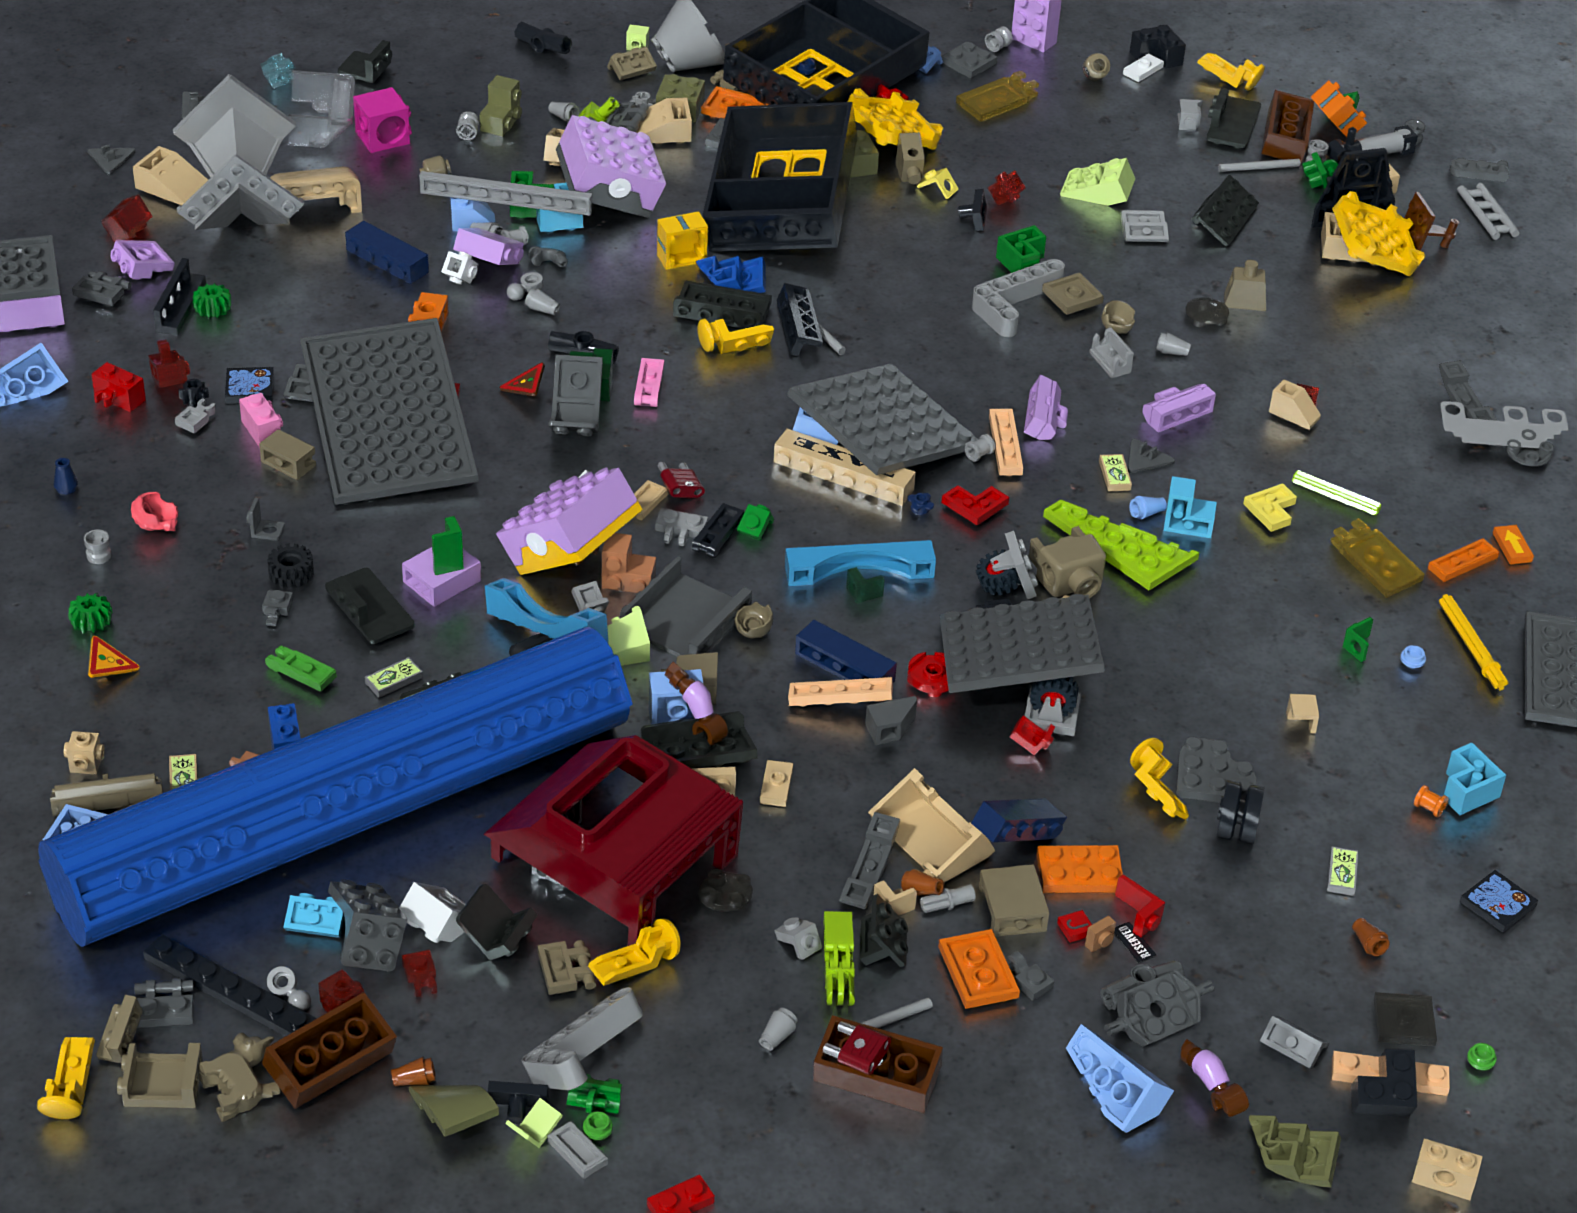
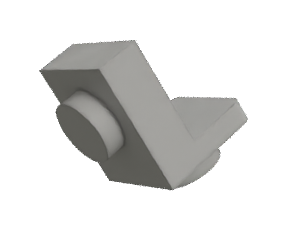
M596 581L573 587L571 591L579 611L591 608L604 613L609 604L608 598H603Z
M793 917L784 921L781 927L774 930L777 940L794 945L799 959L803 960L822 948L816 925L813 922Z

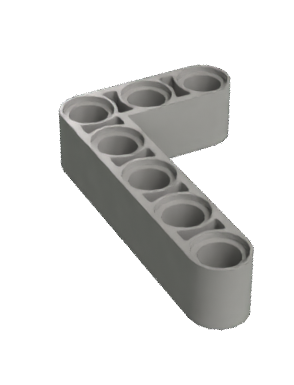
M1050 259L975 286L972 310L999 335L1003 337L1015 336L1017 334L1019 312L1011 304L1044 293L1042 291L1044 283L1063 278L1064 262L1058 259Z
M626 987L616 991L523 1056L521 1061L532 1084L548 1085L550 1089L571 1090L586 1082L588 1076L580 1061L644 1015L632 988Z

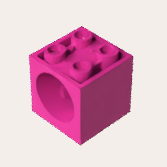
M393 87L353 96L355 132L370 153L410 144L412 129L409 124V117H411V111L409 106L403 102L401 95L397 94Z

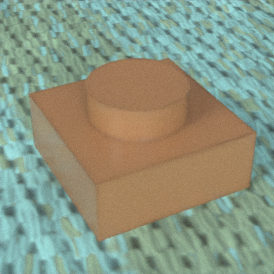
M1108 915L1089 926L1085 946L1092 953L1101 947H1107L1114 939L1116 922Z

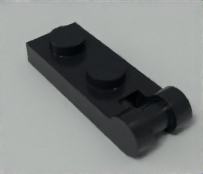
M722 503L695 537L692 550L697 552L704 551L707 552L708 556L716 558L720 548L739 525L745 510Z

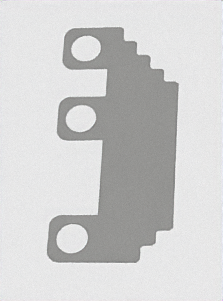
M1442 401L1440 403L1444 430L1453 432L1455 437H1461L1463 443L1507 446L1509 440L1515 439L1521 443V447L1539 448L1542 442H1547V439H1554V435H1561V431L1569 430L1566 414L1563 410L1543 409L1544 424L1529 423L1527 411L1523 407L1504 406L1505 421L1466 418L1464 405L1460 402ZM1447 405H1456L1459 407L1460 413L1456 415L1449 414L1445 407ZM1511 409L1519 410L1522 412L1523 417L1521 419H1513L1508 415V411ZM1556 412L1561 415L1562 420L1560 422H1552L1547 418V414ZM1526 429L1534 431L1536 433L1535 439H1524L1522 431ZM1530 432L1524 433L1527 437L1533 436ZM1516 442L1509 443L1510 446L1518 447Z

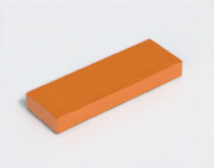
M1482 538L1430 561L1428 569L1443 582H1446L1497 559L1499 551Z

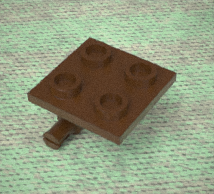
M1415 192L1404 217L1405 219L1410 218L1413 222L1409 233L1415 249L1421 251L1427 236L1443 237L1440 246L1448 248L1451 240L1457 234L1455 231L1460 222L1452 218L1448 228L1434 225L1433 222L1436 216L1419 192Z

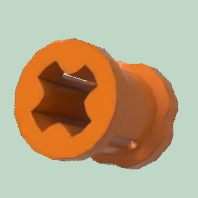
M1423 785L1418 791L1413 804L1416 807L1422 806L1433 812V815L1438 818L1445 810L1449 798L1445 795L1440 796L1430 791L1428 786Z

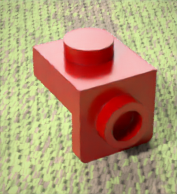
M1023 715L1015 725L1010 738L1035 755L1041 748L1046 750L1054 740V737L1051 735L1055 726L1050 724L1043 730Z

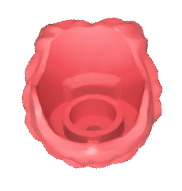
M159 492L143 493L132 502V518L140 528L148 531L165 530L167 532L176 530L178 506H175L173 502L169 503L161 499Z

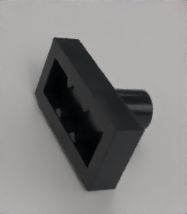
M975 189L973 204L960 205L958 207L959 217H973L975 231L984 230L987 211L984 189Z
M489 1081L487 1092L495 1103L508 1105L506 1120L513 1124H521L525 1118L526 1106L533 1107L539 1098L546 1103L549 1102L548 1085Z

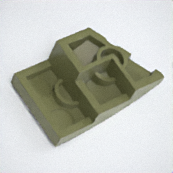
M478 1085L409 1086V1092L419 1109L425 1110L432 1123L436 1122L444 1137L499 1115V1107L485 1089Z
M1249 1115V1121L1267 1169L1297 1182L1320 1187H1332L1341 1142L1339 1132L1310 1131L1307 1124L1278 1123L1276 1116Z

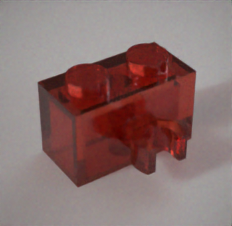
M138 194L123 199L101 222L115 243L116 240L134 239L136 237L135 233L144 229L147 226L146 222L153 216Z
M166 339L157 341L159 353L148 355L152 378L160 388L185 383L187 375H190L188 362L176 350L170 351L169 342Z

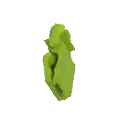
M824 911L826 1002L829 1006H832L833 990L837 991V1006H843L844 990H848V1005L853 1006L855 1003L852 912Z

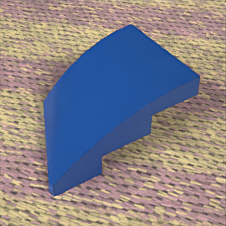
M716 256L696 261L698 267L716 286L756 293L766 292V265L763 256L744 262L741 261L739 256L719 262Z

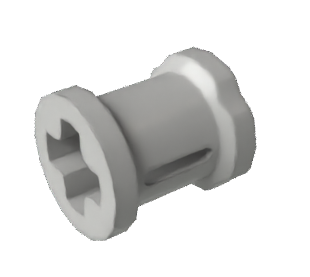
M520 226L516 230L507 231V229L501 231V236L528 245V233L524 226Z
M988 434L981 435L979 440L974 442L969 441L965 443V454L973 462L978 461L980 456L994 453L996 449L994 440Z

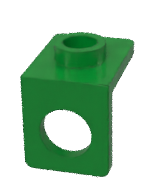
M1371 617L1352 624L1346 629L1343 648L1360 662L1365 661L1369 644L1364 639L1368 638L1371 633L1374 620ZM1359 643L1361 652L1354 648V644Z

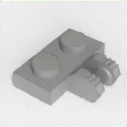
M661 508L655 522V531L665 533L664 543H670L674 534L679 535V545L685 546L688 537L695 538L707 524L708 517Z

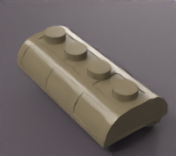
M108 773L102 774L103 780L55 785L50 796L53 817H58L66 804L104 813V810L115 809L116 812L162 794V779L155 776V773L109 779Z

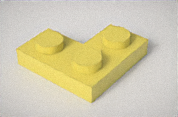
M1282 483L1245 496L1243 504L1272 532L1291 524L1292 517L1283 508L1295 505L1297 496Z

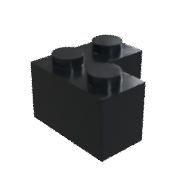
M1168 25L1143 28L1132 32L1130 53L1136 60L1150 54L1164 61L1163 67L1165 69L1183 65L1186 44Z
M1385 1049L1379 1057V1077H1356L1351 1084L1352 1114L1410 1116L1417 1108L1415 1050Z

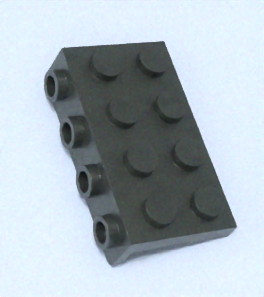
M686 280L680 295L674 299L673 316L698 321L706 319L710 323L715 322V320L724 319L727 326L744 329L763 325L772 303V295Z
M740 711L718 714L724 719L728 733L723 740L712 746L707 742L708 737L705 730L697 735H693V724L699 719L690 718L644 725L641 728L642 739L691 769L707 766L720 767L726 763H746L749 760L758 759L757 748L744 727V716Z

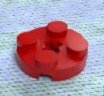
M926 652L915 655L909 662L908 683L931 697H939L943 692L949 691L944 653L935 652L934 655H926Z

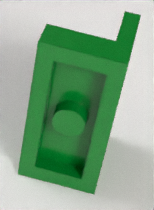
M455 516L445 518V532L432 535L433 572L435 575L464 569L462 530Z

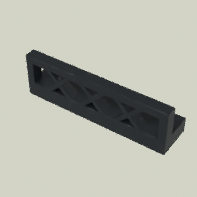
M187 258L181 259L153 310L155 329L158 333L179 334L193 308L194 291L198 290L199 286L204 287L206 284L205 275L190 273L189 259Z
M784 283L776 301L789 352L792 355L799 356L804 344L821 347L823 340L809 288Z

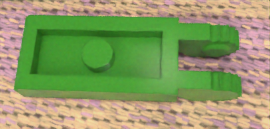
M282 645L275 649L276 657L271 654L265 658V664L270 669H273V671H280L320 692L337 677L334 668L297 650L293 651L287 647L285 648Z

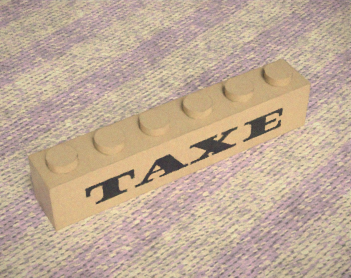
M788 428L774 444V463L903 506L908 496L914 491L915 471L903 468L876 476L846 448Z

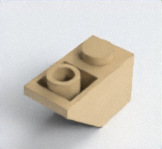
M1284 379L1273 390L1269 409L1270 413L1308 430L1320 419L1321 414L1305 388Z

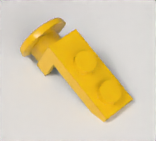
M1206 53L1197 62L1205 70L1212 72L1220 80L1229 83L1235 88L1246 81L1245 90L1248 91L1257 85L1265 70L1263 64L1257 67L1248 59L1243 66L1239 65L1237 68L1213 53Z
M702 319L698 322L697 327L702 348L706 352H712L714 343H716L720 354L743 351L754 346H764L771 343L774 333L773 326L758 325L729 332L724 319L715 320V322L711 323L706 319Z
M1158 738L1144 740L1134 749L1130 757V764L1137 771L1135 775L1148 788L1146 793L1155 801L1160 800L1164 804L1162 809L1172 818L1178 816L1186 820L1189 817L1186 805L1160 780L1173 765L1162 755L1163 742Z
M657 919L654 921L652 928L648 926L641 929L636 944L600 955L589 962L588 967L603 986L658 967L661 957L671 960L679 954L681 947L679 933L674 924L668 919Z
M93 1037L64 1038L60 1049L55 1079L46 1080L45 1091L47 1095L37 1101V1109L40 1113L50 1118L62 1120L74 1119L81 1114L95 1043Z

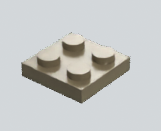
M1080 272L1044 283L1042 291L1066 315L1102 304L1104 296Z

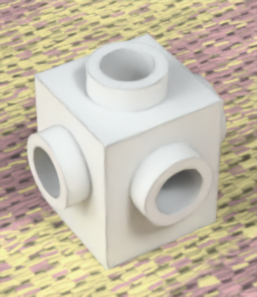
M449 251L441 272L449 276V281L462 285L463 282L471 284L472 279L477 274L478 263L471 260L472 255L461 251L459 254Z

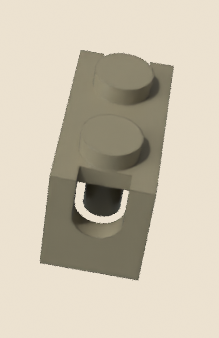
M279 429L259 443L261 462L296 480H299L316 466V461L312 459V456L315 455V447Z

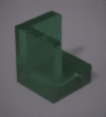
M857 567L847 569L846 589L856 603L883 597L885 579L882 575L864 579Z

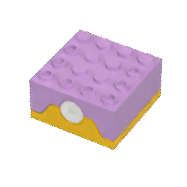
M606 467L595 474L588 472L580 478L573 476L565 482L558 480L552 483L547 493L543 492L533 499L535 502L532 505L529 504L521 508L516 518L512 517L502 524L503 528L496 535L519 574L523 575L582 561L643 509L619 467L608 470Z

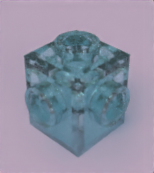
M282 52L271 56L267 61L260 64L265 78L273 89L283 84H288L295 78L293 72L295 66L290 58L286 59Z

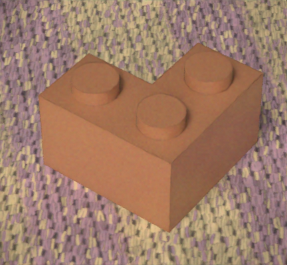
M614 533L604 542L602 549L603 589L638 593L643 591L650 581L656 577V557L632 554V535Z

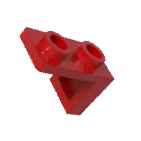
M1122 874L1118 878L1115 895L1138 911L1136 913L1133 933L1142 938L1149 931H1154L1159 926L1165 902Z

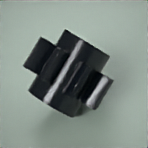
M189 379L183 383V388L179 389V397L183 399L184 405L187 404V406L196 408L199 400L209 398L208 387H205V382H201L199 379Z

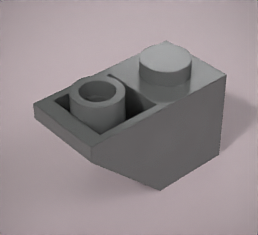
M916 696L867 705L865 725L875 745L898 741L902 738L916 718Z

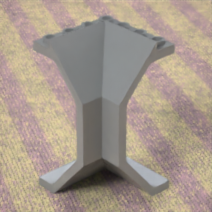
M229 74L173 129V134L190 146L211 177L182 206L179 205L177 207V213L193 223L195 230L227 227L241 213L258 225L290 224L289 218L304 205V200L297 198L266 175L282 140L296 127L295 121Z

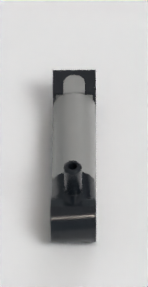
M1408 125L1395 127L1394 132L1355 140L1357 130L1351 127L1348 129L1346 142L1340 139L1331 141L1328 144L1329 147L1326 155L1330 160L1337 161L1338 164L1344 153L1351 151L1385 148L1387 154L1399 152L1403 156L1415 152L1418 135Z

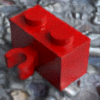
M108 362L91 374L95 403L103 400L104 407L106 408L113 404L132 412L146 401L144 380L140 376Z

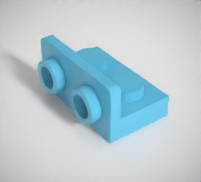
M300 893L299 896L290 895L284 929L286 931L340 938L345 916L332 897L322 900L316 899V896L307 893Z

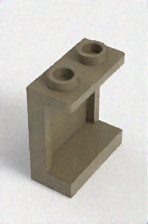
M1034 864L991 868L980 871L979 890L985 893L992 916L991 929L995 937L1047 931L1049 910Z
M129 1043L128 1053L122 1055L121 1068L124 1074L123 1077H118L117 1094L122 1095L124 1107L196 1108L200 1084L199 1072L201 1071L199 1066L203 1062L201 1043H189L187 1054L138 1053L136 1043Z

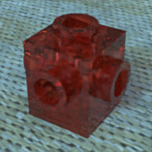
M1015 170L1008 174L1006 171L1000 173L995 177L996 181L987 187L998 206L1007 201L1010 203L1021 197L1019 193L1026 189Z
M343 969L318 983L320 1002L326 1013L364 992L362 985L357 980L353 981Z

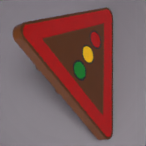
M541 362L499 387L500 390L523 394L528 397L537 395L545 368L544 363Z

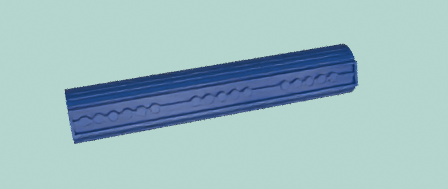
M583 627L42 840L38 846L40 857L38 861L55 910L60 914L61 920L74 941L79 946L84 947L620 726L628 720L629 706L633 705L619 657L613 654L611 647L599 632L591 627Z

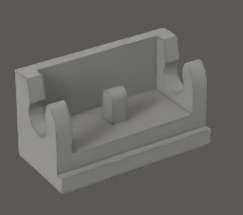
M1112 328L1105 330V337L1101 341H1099L1100 336L1096 333L1093 337L1092 348L1089 350V353L1111 378L1131 373L1134 356L1132 350Z

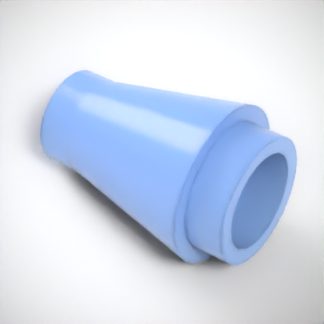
M1136 496L1135 499L1130 501L1129 505L1131 515L1138 519H1144L1163 512L1167 508L1166 500L1163 497Z

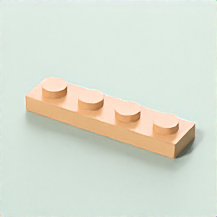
M989 409V420L992 438L996 446L995 455L999 475H1023V463L1013 409Z
M892 677L790 683L788 694L789 706L798 705L803 707L814 704L832 705L834 703L856 704L868 701L884 702L892 700L893 680Z
M1340 1051L1333 1052L1332 1080L1353 1083L1357 1076L1379 1077V1057ZM1415 1062L1417 1092L1448 1096L1450 1089L1449 1066Z

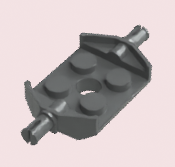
M1175 969L1163 976L1119 994L1117 1002L1119 1018L1114 1022L1106 1024L1104 1029L1106 1031L1115 1027L1106 1032L1108 1036L1125 1031L1132 1041L1143 1047L1200 1022L1201 996L1213 992L1214 985L1204 989L1213 984L1212 981L1207 980L1196 986ZM1151 1003H1156L1160 1006V1017H1156L1151 1013Z

